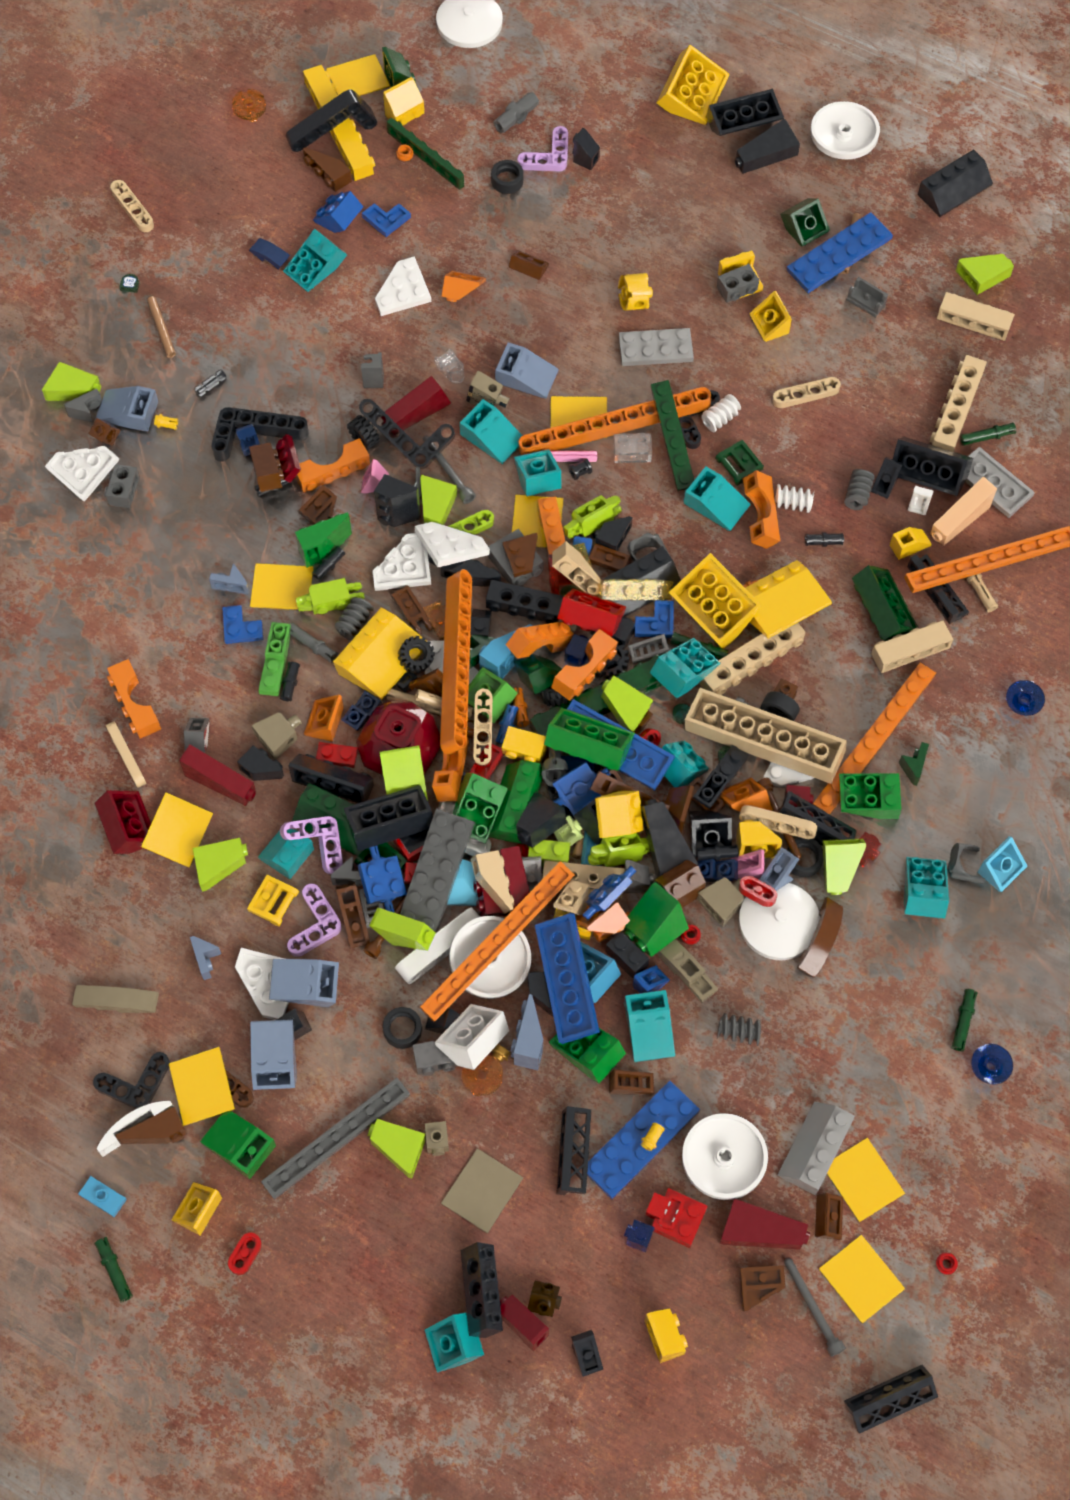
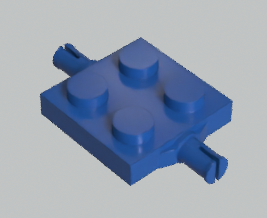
M587 762L582 763L553 782L559 798L553 802L560 806L564 804L573 815L595 798L603 796L590 789L597 774L590 768ZM607 768L601 771L604 774L611 775Z
M378 846L370 847L372 860L357 865L367 904L384 903L385 910L394 913L392 900L407 895L397 856L389 858L380 857Z
M629 866L623 874L608 875L603 880V885L589 894V899L586 901L589 908L582 914L583 917L589 921L596 912L600 910L605 911L632 883L629 878L636 870Z

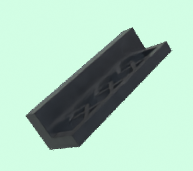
M916 554L910 557L907 567L911 572L926 568L923 562H926L929 567L935 565L927 554L920 558ZM948 583L942 584L943 587L939 585L926 589L925 592L949 624L969 614L968 609Z
M790 791L787 792L782 806L777 810V813L814 822L817 825V831L812 839L822 846L823 841L855 839L856 829ZM792 800L798 807L791 805L789 801ZM807 810L811 811L815 817L810 816ZM824 820L828 821L832 827L827 826ZM841 830L850 834L849 838L843 835Z
M567 1106L562 1111L557 1195H566L568 1192L586 1194L592 1109ZM575 1113L586 1114L585 1123L581 1127L574 1120ZM577 1132L584 1138V1144L579 1148L573 1142V1136ZM576 1153L583 1159L582 1165L578 1169L571 1162L572 1156ZM574 1174L581 1180V1188L570 1187V1178Z
M922 1364L844 1400L846 1409L853 1417L856 1430L860 1434L938 1398L932 1375ZM929 1385L930 1392L923 1396L919 1395L921 1389ZM910 1396L906 1404H899L902 1397ZM890 1405L888 1412L884 1414L879 1413L883 1406ZM866 1414L871 1415L867 1422L860 1423L859 1417Z

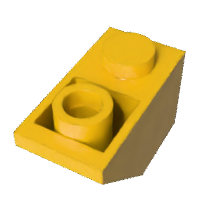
M912 527L894 533L890 542V547L898 560L932 545L923 529Z

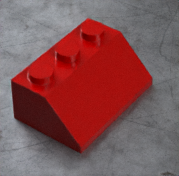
M573 588L563 597L557 619L562 620L567 625L574 624L580 626L584 631L592 630L597 632L600 629L612 637L617 631L626 606Z

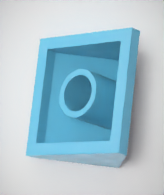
M1009 836L983 861L977 873L985 878L995 889L1002 892L1027 867V864L1013 838Z

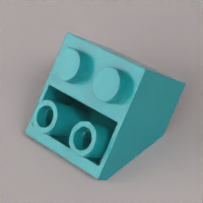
M685 740L665 744L662 747L663 750L675 756V759L664 775L674 787L688 786L693 780L709 770L705 760L698 756L693 750L692 745Z

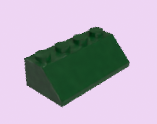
M868 565L852 577L854 588L860 594L862 604L868 609L870 619L876 625L878 635L883 641L891 640L899 634L905 635L911 630L919 628L888 569Z
M308 783L299 798L292 821L327 816L333 817L338 824L341 849L355 856H358L365 850H357L344 812L345 807L354 804ZM307 823L304 828L305 831L311 834L313 825ZM330 823L319 825V829L331 827ZM332 840L327 841L328 843L334 845V842Z

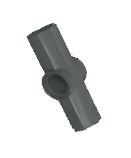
M533 92L527 93L518 102L512 101L506 107L505 112L493 121L496 130L499 133H505L514 124H521L526 119L527 114L539 105L536 94Z

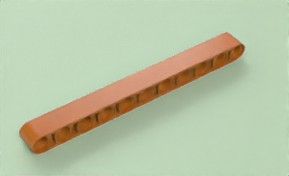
M700 387L674 394L673 398L678 418L707 410L711 403L710 390ZM654 400L523 435L519 439L520 455L547 449L557 451L660 423Z
M465 569L448 577L446 584L440 746L447 755H451L467 745L472 577Z

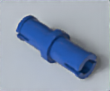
M506 705L503 719L499 722L501 726L495 742L503 744L508 726H515L513 723L519 709L518 707Z

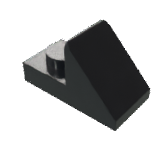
M885 457L871 492L888 499L898 480L897 477L903 464Z
M589 1330L572 1336V1348L582 1376L584 1377L603 1370L593 1331Z

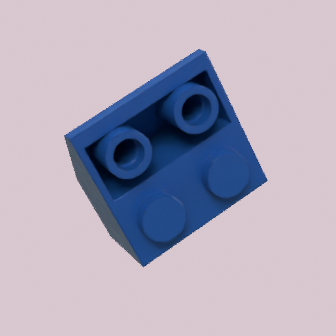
M351 191L340 192L338 195H331L326 199V204L316 211L317 215L313 221L334 233L341 232L349 226L364 206Z

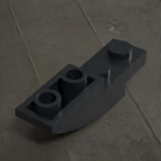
M428 553V561H429V563H431V564H433V565L436 566V564L434 563L433 559L431 558V556H430L429 553ZM470 559L466 560L465 563L458 562L439 567L441 569V576L444 578H448L462 569L467 570L472 577V586L489 587L491 580L501 582V574L496 569L488 568L478 560Z
M732 745L693 798L710 809L734 779L749 755Z

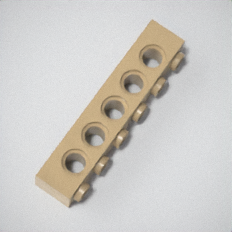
M966 355L964 362L960 361L957 371L960 373L954 376L951 384L954 388L953 390L949 389L946 397L949 400L948 404L944 403L941 410L943 417H938L935 428L938 430L932 433L929 441L933 446L954 451L987 361Z
M796 623L770 638L760 634L719 660L721 664L700 681L699 684L705 690L719 695L724 694L727 688L732 685L737 686L743 678L754 675L762 666L770 665L776 657H782L792 647L800 646L804 641L805 630L799 623ZM780 637H785L787 640H781ZM764 647H770L772 650H767ZM750 656H753V657H756L757 659L752 660V659H750L749 657H750ZM734 666H739L742 669H735ZM718 676H724L726 679H720Z

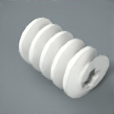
M728 394L725 398L715 403L714 406L703 412L701 416L702 421L714 433L717 431V428L720 429L722 427V424H727V420L731 421L733 416L736 417L738 415L741 405L733 395Z
M778 484L775 502H777L778 508L782 504H784L785 509L792 505V510L799 506V510L802 512L804 507H806L807 513H809L812 508L814 492L811 495L810 489H807L803 493L802 488H799L798 492H796L794 486L788 491L787 485L781 490V486Z

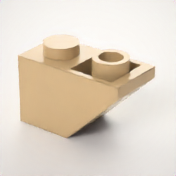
M570 880L554 903V908L582 915L588 906L586 901L589 899V885Z

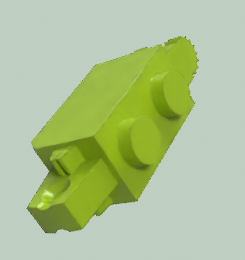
M600 495L575 509L571 514L572 521L564 526L565 536L570 539L580 534L585 538L596 532L598 528L601 529L604 523L613 521L614 517L622 511L618 505L620 504V498L615 495L605 499Z
M345 578L311 585L309 594L296 598L298 611L313 610L314 614H325L332 610H344L351 603L352 598L365 599V596L362 592L349 594L361 590L362 585L360 582L346 584Z
M638 833L602 838L601 844L591 847V855L588 856L587 861L593 866L604 864L605 867L625 864L626 860L641 861L643 855L650 852L647 838H640Z

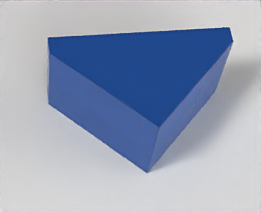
M656 965L637 973L633 979V987L640 994L655 992L667 984L670 979Z

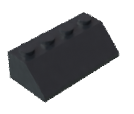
M769 89L709 105L706 118L712 132L722 136L783 120L784 115L774 90Z
M973 149L922 180L918 196L941 217L992 186L993 181L986 161Z
M907 437L898 439L893 455V460L903 464L898 478L955 496L959 495L965 484L974 459Z
M662 546L602 579L606 588L600 592V595L603 599L626 606L623 614L624 618L669 593L681 579L673 559Z
M298 754L288 765L292 782L304 786L310 783L337 797L355 803L368 801L374 787L373 778L369 774L354 772L346 766H336L328 760H318L310 754Z
M420 785L344 808L350 832L358 851L428 830L433 819L431 807Z

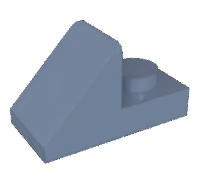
M235 564L232 565L230 576L224 573H211L209 581L212 589L249 594L248 584Z
M781 847L759 880L773 887L776 891L794 879L789 874L799 861V858Z
M195 936L190 937L203 979L212 978L210 971L213 970L210 958L221 954L219 947Z

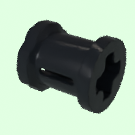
M587 458L582 459L581 462L575 465L570 464L568 466L574 480H578L580 476L586 473H592V466Z

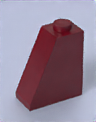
M513 1294L509 1298L505 1296L500 1300L502 1320L534 1352L549 1336V1328Z

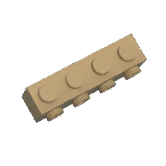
M946 292L937 319L1005 341L1015 314Z
M944 621L931 622L924 628H915L905 635H896L886 642L879 641L874 645L871 655L879 671L884 673L949 649L953 638Z
M544 860L543 878L559 862ZM562 862L575 874L571 880L589 885V894L593 890L599 889L603 885V880L608 875H620L625 871L624 868ZM567 884L559 892H562Z

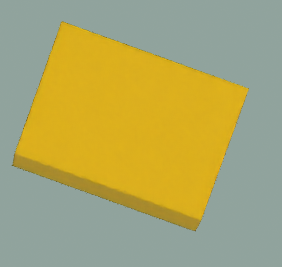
M774 291L749 313L763 340L766 342L789 334L792 320L777 291Z
M193 1182L174 1214L172 1221L201 1236L222 1199L219 1191Z

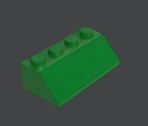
M561 707L548 725L544 745L554 750L566 752L571 756L583 758L590 763L600 764L610 770L619 771L625 761L635 733Z
M519 760L506 765L500 785L508 789L488 837L522 844L517 837L516 824L533 794L539 791L543 779L540 763Z

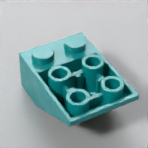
M314 229L283 272L309 292L335 271L347 254L326 236Z
M484 399L460 422V435L501 464L519 448V439L523 436L496 407Z
M705 466L686 490L684 497L685 505L728 531L732 530L751 505L722 475Z
M692 638L659 656L650 673L671 694L678 698L689 692L721 663L700 642Z
M906 857L904 913L907 915L945 919L949 904L946 861Z
M666 990L626 995L624 1005L634 1062L675 1057Z

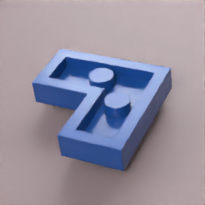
M374 203L362 212V218L387 237L411 218V213L400 204H397L386 213Z
M655 600L654 617L635 616V637H656L665 634L666 638H672L674 601Z
M242 605L222 607L225 644L264 640L262 620L243 622Z

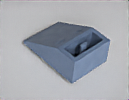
M508 342L495 370V381L503 386L547 399L559 369L525 347Z
M140 386L108 389L105 391L96 418L108 421L112 425L148 432L159 402L155 389Z
M273 959L269 1000L329 1008L336 1003L339 962L312 959Z
M529 994L528 1000H524L522 1004V1020H518L516 1038L518 1039H513L511 1057L514 1058V1065L538 1071L543 1054V1036L533 996Z
M293 1019L251 1021V1073L253 1090L295 1088L297 1068Z

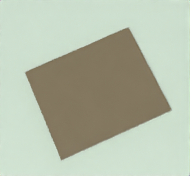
M477 1148L441 1204L488 1234L523 1180V1177Z

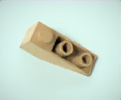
M567 541L552 552V566L585 593L596 596L606 588V585L581 553Z
M499 850L476 854L471 858L475 879L505 914L513 910L514 899L509 893V879L504 873L503 857L500 856Z

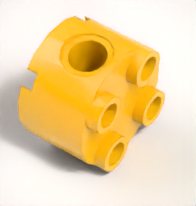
M648 274L621 275L618 282V289H621V293L618 295L622 309L625 311L649 309V298H652L653 291L652 287L648 286Z

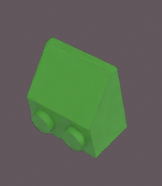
M482 667L469 684L468 705L475 710V694L480 689H488L493 697L492 723L495 724L505 711L506 705L510 704L518 693L506 681ZM482 693V696H478V699L482 701V707L477 706V709L485 708L489 710L490 706H485L486 700L489 697L486 696V693ZM486 712L479 713L489 720V715Z

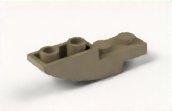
M673 940L657 952L669 969L681 978L701 1003L718 991L715 984L705 974L706 970L677 940Z

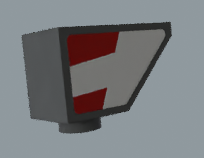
M209 718L189 719L184 730L185 750L190 744L205 753L208 746Z

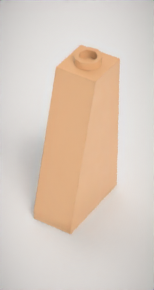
M982 477L933 524L930 533L933 539L943 546L990 508L997 488L985 477Z

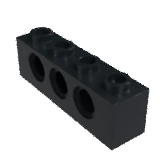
M491 580L486 596V608L494 612H506L512 616H523L529 620H541L547 624L556 623L559 620L557 618L564 596Z
M476 1242L460 1250L469 1336L487 1338L503 1331L494 1245Z

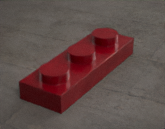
M285 434L277 442L276 450L284 480L291 483L301 471L293 438Z

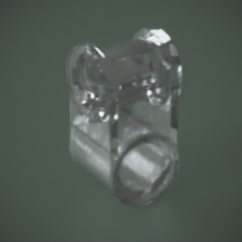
M451 349L446 350V353L442 356L434 358L435 365L450 382L459 384L464 381V365Z

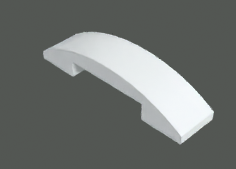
M160 1101L142 1106L121 1118L108 1130L100 1141L97 1150L101 1156L104 1157L121 1145L115 1136L116 1134L143 1122L152 1115L155 1116L174 1107L171 1101Z

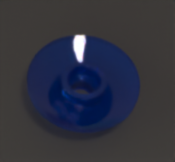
M1020 680L1010 685L1006 692V701L1010 709L1015 713L1031 716L1041 711L1045 704V695L1036 683Z
M989 1043L975 1050L971 1059V1067L979 1080L987 1084L996 1085L1005 1082L1010 1077L1013 1071V1060L1005 1048ZM992 1063L994 1069H989L987 1064Z

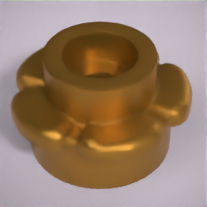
M499 1044L492 1049V1052H494L492 1054L493 1058L501 1063L503 1060L508 1061L511 1053Z

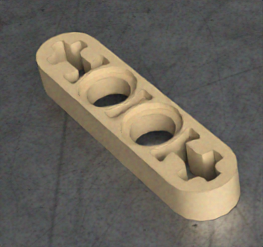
M113 181L110 188L115 199L140 231L150 232L154 228L153 219L124 181ZM126 198L132 199L129 203L123 202ZM136 209L141 210L139 214L132 213Z
M828 377L780 389L774 393L772 402L777 408H786L833 396L839 392L841 383L835 377ZM815 387L818 388L820 392L812 393L810 389ZM800 392L803 396L797 398L793 395V393Z
M480 689L475 694L473 757L476 764L480 766H485L491 761L493 697L488 689ZM482 693H486V696L489 697L485 705L486 707L490 706L489 710L485 708L477 709V706L482 707V701L478 699V696H482ZM486 712L489 715V720L486 723L479 722L477 718L479 713ZM480 732H486L489 736L488 740L484 743L479 742L477 739V735ZM476 745H489V749L484 748L485 755H488L484 762H480V759L477 758V755L481 753V748L477 749Z
M115 721L105 725L136 787L139 788L145 785L146 781Z
M743 806L739 814V819L742 822L744 820L760 821L770 830L805 839L814 838L817 831V825L812 821L754 806Z

